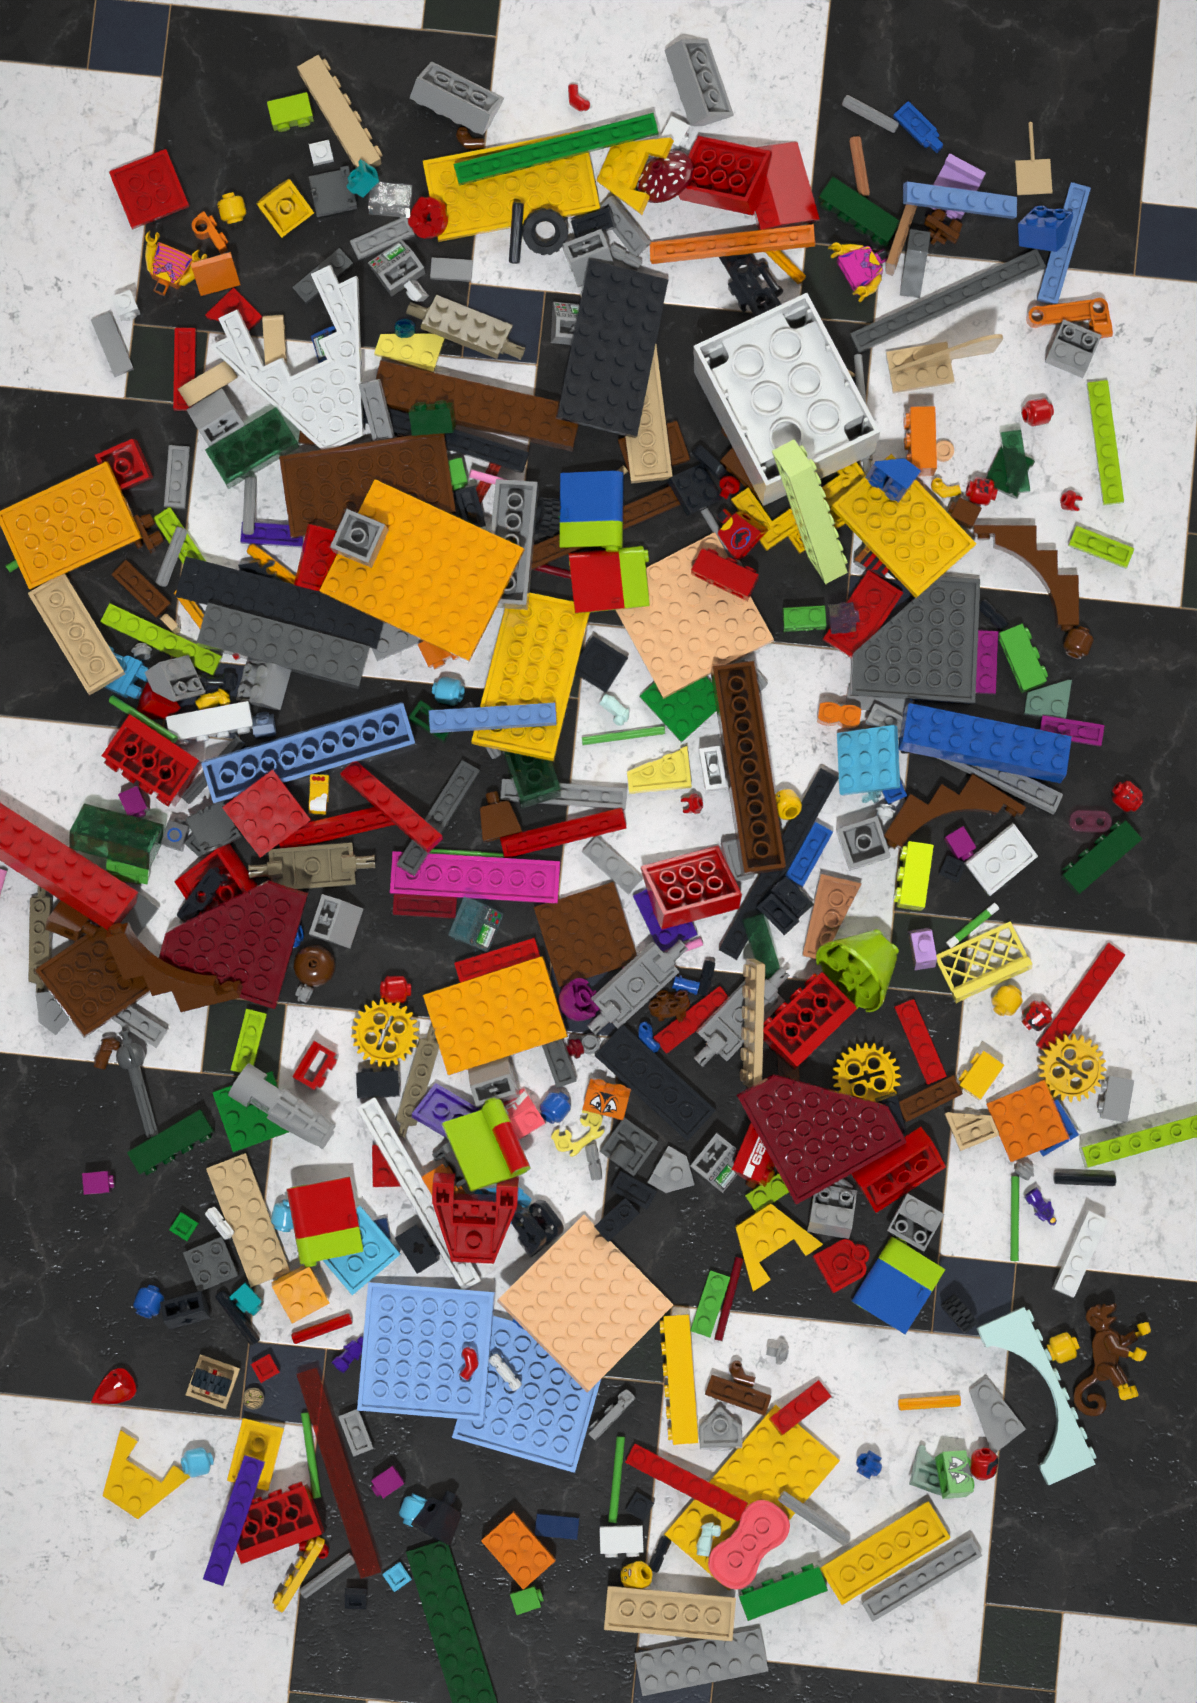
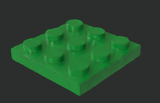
M707 677L664 699L655 683L639 696L681 743L717 712L713 685Z
M273 1071L265 1073L268 1075L266 1081L278 1088ZM232 1086L212 1092L233 1152L289 1133V1131L267 1119L268 1114L250 1103L248 1107H245L228 1096Z

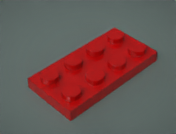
M868 570L823 638V641L852 659V654L879 631L903 592Z

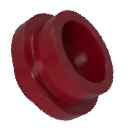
M578 1038L568 1040L566 1048L571 1057L574 1056L575 1059L580 1058V1055L584 1054L581 1041Z

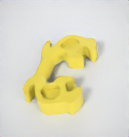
M582 1110V1113H587L588 1116L586 1120L581 1118L580 1122L584 1127L589 1126L591 1129L588 1134L577 1142L570 1141L572 1135L568 1130H565L566 1135L559 1136V1129L555 1130L551 1139L554 1140L556 1149L560 1152L573 1150L570 1154V1157H573L592 1140L600 1138L604 1134V1130L598 1132L603 1120L600 1114Z

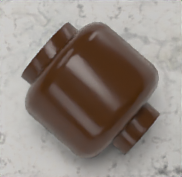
M1078 626L1077 629L1068 631L1063 647L1068 656L1081 659L1089 654L1094 638L1089 634L1087 628Z

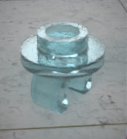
M881 791L868 792L869 796L863 798L862 802L867 803L871 799L874 803L878 802L881 797Z

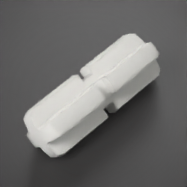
M215 1207L209 1208L205 1216L213 1226H217L215 1227L225 1240L230 1239L234 1234L233 1229L226 1220L223 1221L224 1218Z

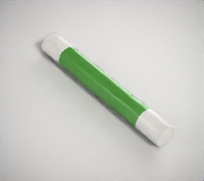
M993 903L950 938L946 944L953 948L998 911L999 907Z

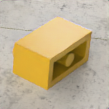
M982 1051L981 1054L976 1053L970 1061L973 1064L969 1071L964 1070L958 1078L960 1081L959 1087L978 1101L982 1099L1004 1067V1064L985 1051Z

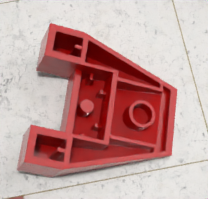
M434 1173L432 1204L451 1262L494 1264L517 1208L519 1177L516 1176L498 1182L496 1195L455 1193V1173Z

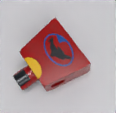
M724 509L717 515V518L724 524L717 534L735 560L744 558L769 531L744 511L736 512L732 516L727 509Z

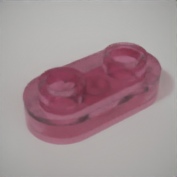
M1078 810L1069 818V825L1076 832L1103 833L1112 824L1110 815L1104 811ZM1077 818H1081L1083 820L1082 825L1076 824ZM1097 819H1102L1104 825H1097Z

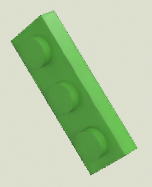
M713 1271L709 1272L690 1329L691 1332L711 1337L730 1277Z

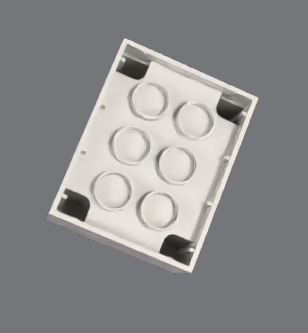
M807 293L694 346V373L763 506L786 495L772 450L792 440H795L798 446L803 445L808 455L807 459H812L815 463L817 470L814 472L818 474L820 479L875 453L880 431Z

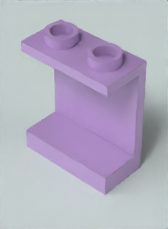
M949 153L933 185L977 191L986 173ZM940 209L950 219L956 220L957 218L960 221L965 213Z

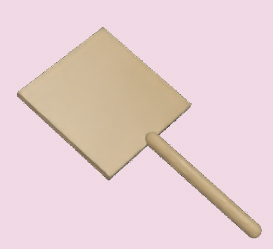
M1029 122L1031 160L1015 161L1017 195L1052 194L1050 159L1035 160L1033 123Z

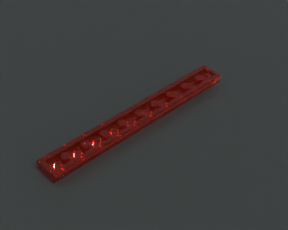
M318 1368L298 1373L296 1375L360 1578L380 1573L382 1571Z

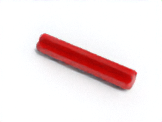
M345 1314L291 1334V1338L294 1344H298L351 1325L353 1321L350 1314Z

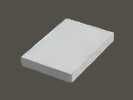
M1012 823L964 864L985 892L991 896L1037 858L1038 855L1018 828Z

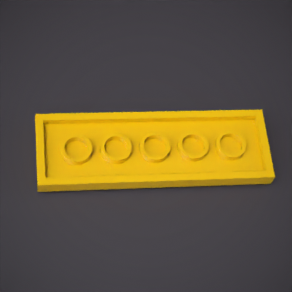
M926 1501L820 1567V1570L841 1605L951 1537L929 1501Z

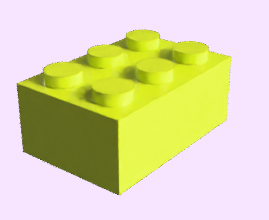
M908 841L901 848L900 861H903V866L898 869L897 881H900V887L895 889L894 902H897L898 908L922 911L925 908L934 845Z

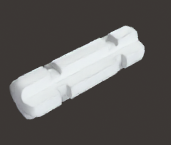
M497 1353L489 1358V1362L493 1367H496L495 1370L504 1381L509 1383L508 1386L513 1391H516L521 1387L522 1383L518 1378L514 1377L515 1374L506 1363L501 1361L502 1358Z

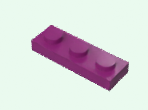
M978 630L976 694H996L998 631Z
M1042 715L1040 730L1072 736L1071 742L1101 747L1104 725Z

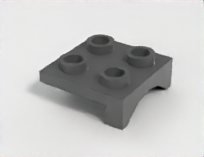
M348 166L340 167L341 170L309 176L317 217L357 209L355 195L346 187L349 183L347 177L350 175Z
M224 801L206 806L204 809H200L197 813L185 818L204 856L242 837L236 825L222 808L225 805Z
M449 1142L432 1154L436 1162L444 1158L447 1165L456 1174L457 1187L467 1183Z
M223 1237L183 1253L198 1291L206 1290L239 1276Z

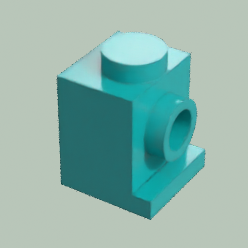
M360 159L358 161L359 166L347 177L349 183L346 187L351 193L364 197L379 182L376 169Z
M244 1283L229 1297L232 1301L237 1299L236 1305L243 1313L248 1311L252 1316L262 1309L261 1304L264 1302L247 1283Z

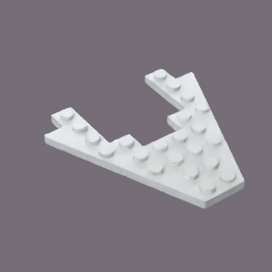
M331 265L311 274L337 332L319 340L327 360L291 376L283 358L264 366L239 310L218 318L227 338L210 345L215 353L321 450L340 447L364 436L363 400L359 389V384L362 383L358 277L355 276L339 284Z

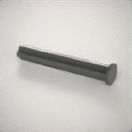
M234 735L235 738L218 756L240 750L244 746L247 747V745L237 735ZM204 772L181 796L186 803L191 804L208 785Z

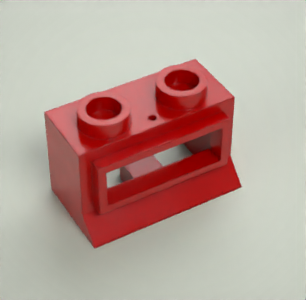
M313 1041L292 1077L315 1091L317 1087L321 1089L327 1080L325 1077L328 1069L332 1071L338 1061L335 1058L337 1054ZM322 1051L328 1057L313 1082H310L304 1076L318 1052Z

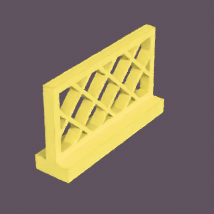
M1011 921L936 955L937 964L948 984L955 1003L1032 969L1033 965ZM1009 929L1012 935L1010 942L998 939L1001 931ZM989 939L994 941L991 951L979 948L981 940ZM996 942L1008 946L1005 956L993 952ZM968 947L975 950L971 960L960 956L962 949ZM1010 947L1018 949L1022 957L1016 960L1008 958L1007 955ZM977 951L989 955L985 965L974 961ZM946 956L956 958L953 968L944 966L941 959ZM991 956L1003 959L1001 967L993 968L988 966ZM958 959L970 963L967 973L955 970ZM972 964L984 968L981 976L974 977L969 975ZM953 973L965 977L963 984L955 988L951 982Z

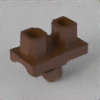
M936 209L932 215H928L925 219L924 225L930 228L928 232H931L930 237L933 238L930 244L934 246L938 241L944 245L947 240L956 244L963 224L953 219L949 227L942 222L947 214L940 209Z
M150 514L141 517L138 515L133 516L142 538L131 544L135 543L137 549L143 547L140 540L143 539L150 553L156 552L155 548L161 545L164 540L159 531L148 536L146 529L156 525Z

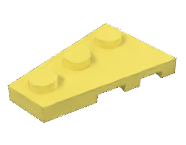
M687 746L672 754L669 753L656 761L648 762L628 771L629 794L691 788Z

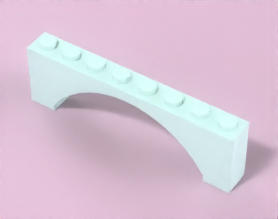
M1021 1307L976 1329L984 1347H1000L1023 1357L1040 1372L1051 1390L1056 1409L1055 1433L1044 1461L1038 1464L1046 1484L1051 1485L1095 1465L1093 1459H1096V1455L1092 1447H1087L1085 1439H1088L1083 1427L1079 1428L1077 1425L1078 1415L1074 1407L1070 1408L1068 1405L1069 1395L1066 1389H1061L1059 1385L1060 1375L1057 1369H1052L1049 1363L1052 1360L1048 1349H1043L1040 1343L1043 1341L1040 1331L1038 1329L1035 1330L1031 1323L1034 1321L1030 1310L1026 1311L1025 1307Z

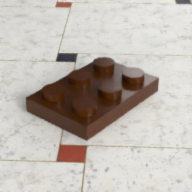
M674 421L666 424L671 467L690 461L678 422ZM626 437L618 439V444L630 476Z

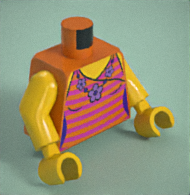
M149 231L145 236L148 242L145 253L147 270L150 272L152 279L158 281L154 291L165 296L169 286L179 289L181 286H185L193 281L195 277L190 263L207 259V255L204 254L200 259L198 257L200 250L195 251L191 256L158 242L156 244L160 234L157 232L155 239H152Z

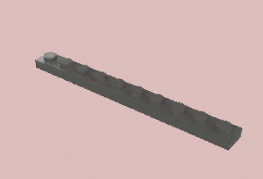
M1035 249L852 332L850 337L859 354L1044 270L1046 266L1038 249Z

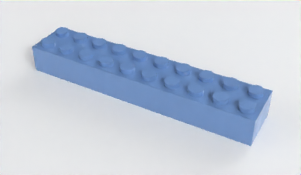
M399 702L203 760L201 765L212 801L216 803L236 797L272 769L282 782H287L415 744L404 704Z

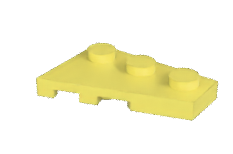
M380 334L374 355L434 373L445 338L436 334H413L409 337H400L397 334Z

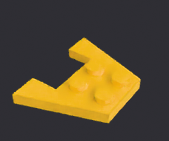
M671 137L632 141L610 147L596 181L639 214L643 215L650 196L647 193L635 191V187L649 155L666 159L674 140Z
M771 1203L735 1226L752 1291L770 1281V1278L759 1262L794 1239L805 1256L823 1245Z
M120 1430L102 1496L136 1519H139L187 1481L190 1476L184 1474L183 1470L173 1465L164 1480L160 1482L127 1460L139 1441Z

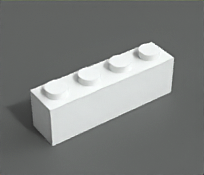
M248 701L166 717L168 731L178 737L175 742L177 746L189 744L188 741L197 740V742L208 741L209 737L212 736L225 738L229 737V733L233 732L246 734L250 732V729H253V717Z
M1090 1211L1085 1212L1052 1289L1074 1298L1107 1224V1219Z

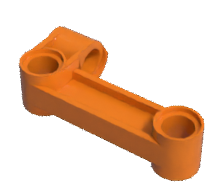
M1103 298L1035 306L1030 309L1026 316L1027 324L1032 328L1061 324L1063 319L1071 323L1089 320L1090 331L1102 335L1101 338L1113 336L1108 303ZM1093 305H1100L1103 312L1096 313L1093 310ZM1039 313L1042 320L1039 322L1034 321L1031 314Z

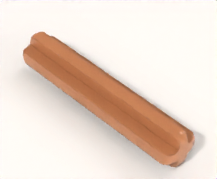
M859 136L851 137L850 147L857 190L860 195L866 197L869 196L870 191L861 138Z

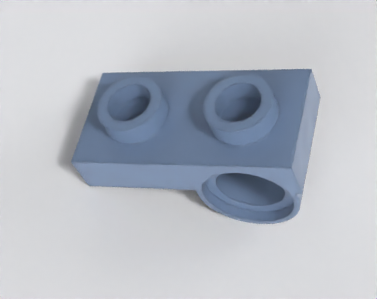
M261 712L253 716L252 728L255 738L276 736L274 714Z

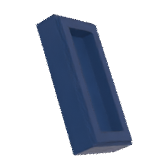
M537 1514L535 1536L577 1540L579 1518Z

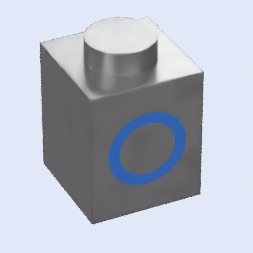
M177 818L174 821L168 820L161 844L183 852L184 843L187 841L190 827L186 825L187 822Z

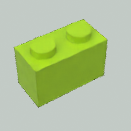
M307 92L267 102L274 131L284 132L289 130L290 127L297 125L298 127H305L310 125V122H314Z

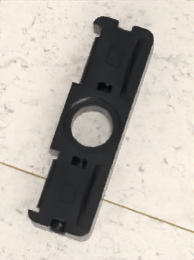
M218 867L208 870L177 912V917L183 922L198 916L201 911L206 910L217 895L215 891L222 882L228 880L225 874L219 873L221 870ZM200 891L206 894L205 902L200 901L198 897Z

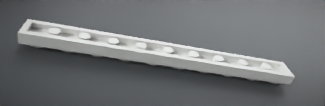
M374 1097L357 1107L356 1110L459 1288L466 1290L481 1281L471 1263L451 1262L432 1204V1195L376 1098Z

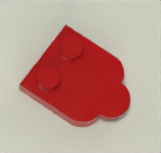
M843 1239L813 1255L812 1258L831 1292L835 1293L865 1275V1263L869 1259V1250L863 1244H854L848 1239Z

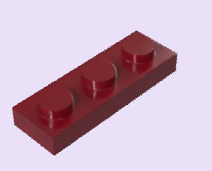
M394 894L393 915L456 919L457 897Z

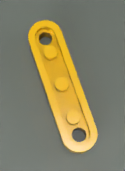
M316 1536L307 1541L305 1553L297 1558L294 1564V1571L286 1576L283 1582V1589L281 1592H277L272 1600L275 1610L282 1613L288 1606L323 1548L325 1540L321 1537Z

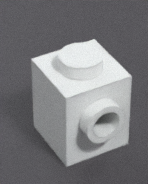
M671 116L660 138L671 137L674 142L670 150L679 151L680 147L684 148L689 140L687 134L690 125Z
M131 290L111 297L121 322L132 320L137 315H140Z

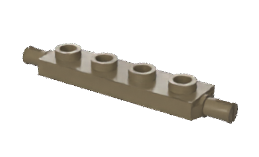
M38 886L37 896L30 898L28 981L36 984V992H44V984L35 973V969L52 958V932L46 930L45 927L47 918L52 913L53 898L46 896V890Z
M429 1026L427 1037L418 1040L395 1120L401 1123L397 1135L406 1138L408 1127L417 1125V1120L412 1118V1113L425 1097L438 1054L439 1044L434 1041L436 1036L435 1029Z

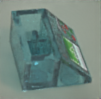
M464 896L448 936L484 952H489L504 914Z

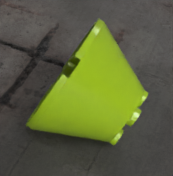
M874 929L873 931L823 944L816 953V963L818 966H821L823 973L857 1009L861 1007L866 1009V1012H874L884 1003L899 950L883 936L881 931Z

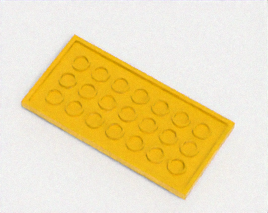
M580 131L424 160L423 166L429 196L441 200L447 208L445 212L446 216H448V224L442 235L438 236V242L511 228L513 202H522L524 204L523 222L530 213L541 208L553 209L560 213L563 218L600 210L589 153L460 186L455 173L454 164Z
M529 593L528 610L505 608L480 707L555 703L557 725L474 730L472 744L554 761L590 612L575 614L573 601Z
M775 1404L742 1442V1448L736 1449L709 1483L748 1502V1505L757 1500L769 1501L778 1506L786 1514L788 1520H790L795 1512L778 1501L780 1494L785 1491L804 1504L840 1460L799 1424H796L781 1436L769 1421L771 1416L781 1410ZM694 1499L664 1535L714 1577L709 1570V1557L697 1555L696 1544L701 1536V1526L714 1522L715 1525L721 1527L720 1536H713L711 1553L718 1544L733 1535L740 1521L737 1522Z

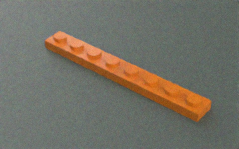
M814 224L650 242L651 264L814 247Z

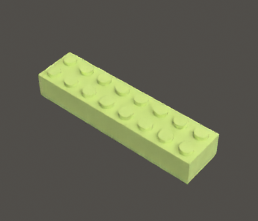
M795 440L772 450L807 557L824 583L827 584L848 573L845 566L848 562L841 552L843 547L840 541L836 539L839 535L835 527L832 526L835 523L831 514L828 513L830 511L829 505L825 499L823 500L826 495L822 487L819 486L821 480L818 474L814 472L817 470L816 465L812 459H807L808 455L803 445L798 446Z

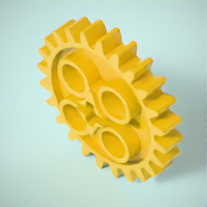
M380 999V1005L372 1001V1008L365 1005V1013L358 1011L361 1018H354L358 1025L351 1027V1029L356 1031V1034L351 1035V1038L357 1039L353 1046H360L357 1053H365L363 1060L370 1057L371 1065L377 1060L379 1067L382 1066L383 1062H386L387 1067H390L391 1061L398 1065L399 1058L406 1061L404 1054L412 1055L409 1048H416L417 1046L412 1042L413 1040H419V1037L414 1035L415 1032L419 1031V1028H413L417 1020H410L413 1013H405L408 1008L407 1006L400 1009V1002L393 1006L392 1003L384 1004L383 999ZM380 1013L384 1014L386 1017L385 1022L382 1025L375 1024L374 1017ZM394 1016L393 1022L388 1029L391 1035L389 1037L385 1036L380 1050H376L382 1038L380 1030H385L390 1017ZM402 1022L405 1025V1030L399 1034L395 1033L393 1030L395 1023ZM375 1033L377 1041L374 1044H368L365 1040L367 1034ZM389 1041H393L396 1044V1050L392 1053L385 1051V1044Z
M1072 1033L1071 1038L1068 1039L1067 1035L1063 1034L1062 1041L1055 1037L1056 1044L1048 1042L1050 1049H1042L1046 1055L1039 1056L1043 1064H1038L1037 1067L1043 1069V1071L1039 1072L1038 1076L1045 1077L1043 1080H1046L1049 1090H1053L1052 1096L1056 1097L1060 1094L1061 1101L1066 1096L1069 1102H1072L1073 1097L1081 1101V1095L1088 1099L1089 1091L1094 1094L1096 1093L1093 1088L1094 1086L1101 1087L1098 1080L1105 1079L1101 1072L1107 1071V1069L1101 1066V1064L1105 1063L1106 1060L1099 1058L1103 1055V1052L1101 1050L1096 1051L1098 1048L1096 1043L1090 1046L1092 1043L1090 1038L1084 1042L1083 1035L1076 1039V1035ZM1067 1049L1074 1050V1054L1070 1058L1064 1057V1052ZM1060 1057L1068 1064L1074 1065L1079 1071L1088 1075V1077L1084 1078L1074 1070H1069L1066 1065L1058 1062L1056 1058ZM1085 1060H1091V1066L1088 1069H1082V1062ZM1061 1066L1062 1073L1058 1076L1053 1075V1069ZM1072 1078H1080V1083L1077 1086H1070Z
M864 1043L861 1049L859 1044H856L855 1051L850 1047L848 1048L849 1055L841 1053L843 1061L836 1060L840 1067L833 1068L835 1072H838V1075L832 1076V1079L838 1080V1083L833 1085V1087H840L841 1090L839 1092L874 1102L875 1098L893 1092L897 1094L893 1087L900 1086L895 1081V1079L901 1077V1075L895 1074V1071L900 1067H893L892 1064L896 1061V1058L889 1060L888 1057L891 1052L884 1055L883 1046L876 1050L875 1043L871 1048H868V1044ZM875 1058L878 1060L879 1067L876 1070L869 1068V1059ZM850 1064L858 1066L859 1072L857 1075L853 1076L848 1073V1066ZM881 1070L885 1072L882 1075L871 1077L869 1083L866 1080L851 1084L848 1082L850 1079L863 1076L864 1071L867 1074ZM880 1078L884 1080L885 1087L883 1090H878L874 1087L875 1079ZM856 1084L864 1086L865 1093L862 1096L854 1093V1086Z

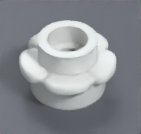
M880 804V807L875 809L877 812L876 816L883 820H892L893 814L896 813L895 810H892V806L888 804Z

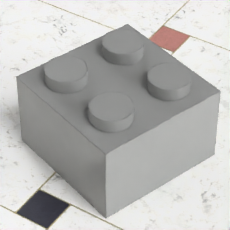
M347 509L330 548L334 553L372 568L389 530L385 524Z
M878 816L839 828L836 831L849 871L888 859L891 856Z

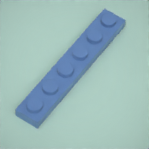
M914 182L903 183V204L1009 219L1017 217V197Z
M1070 183L1063 209L1073 212V219L1066 243L1057 252L1051 251L1037 301L1051 305L1058 304L1090 187Z
M555 703L429 710L430 733L557 725Z

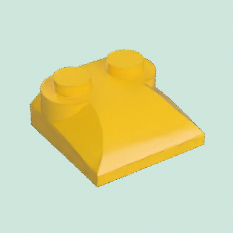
M290 179L276 186L256 203L281 238L314 214Z

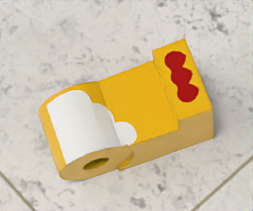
M310 774L309 814L326 815L330 788L329 775Z

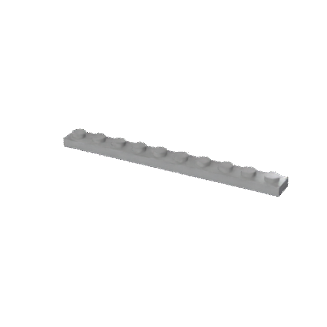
M875 703L865 724L873 728L895 725L898 728L899 740L903 716ZM940 759L966 773L974 774L981 780L1051 814L1056 812L1063 796L1062 793L1027 776Z

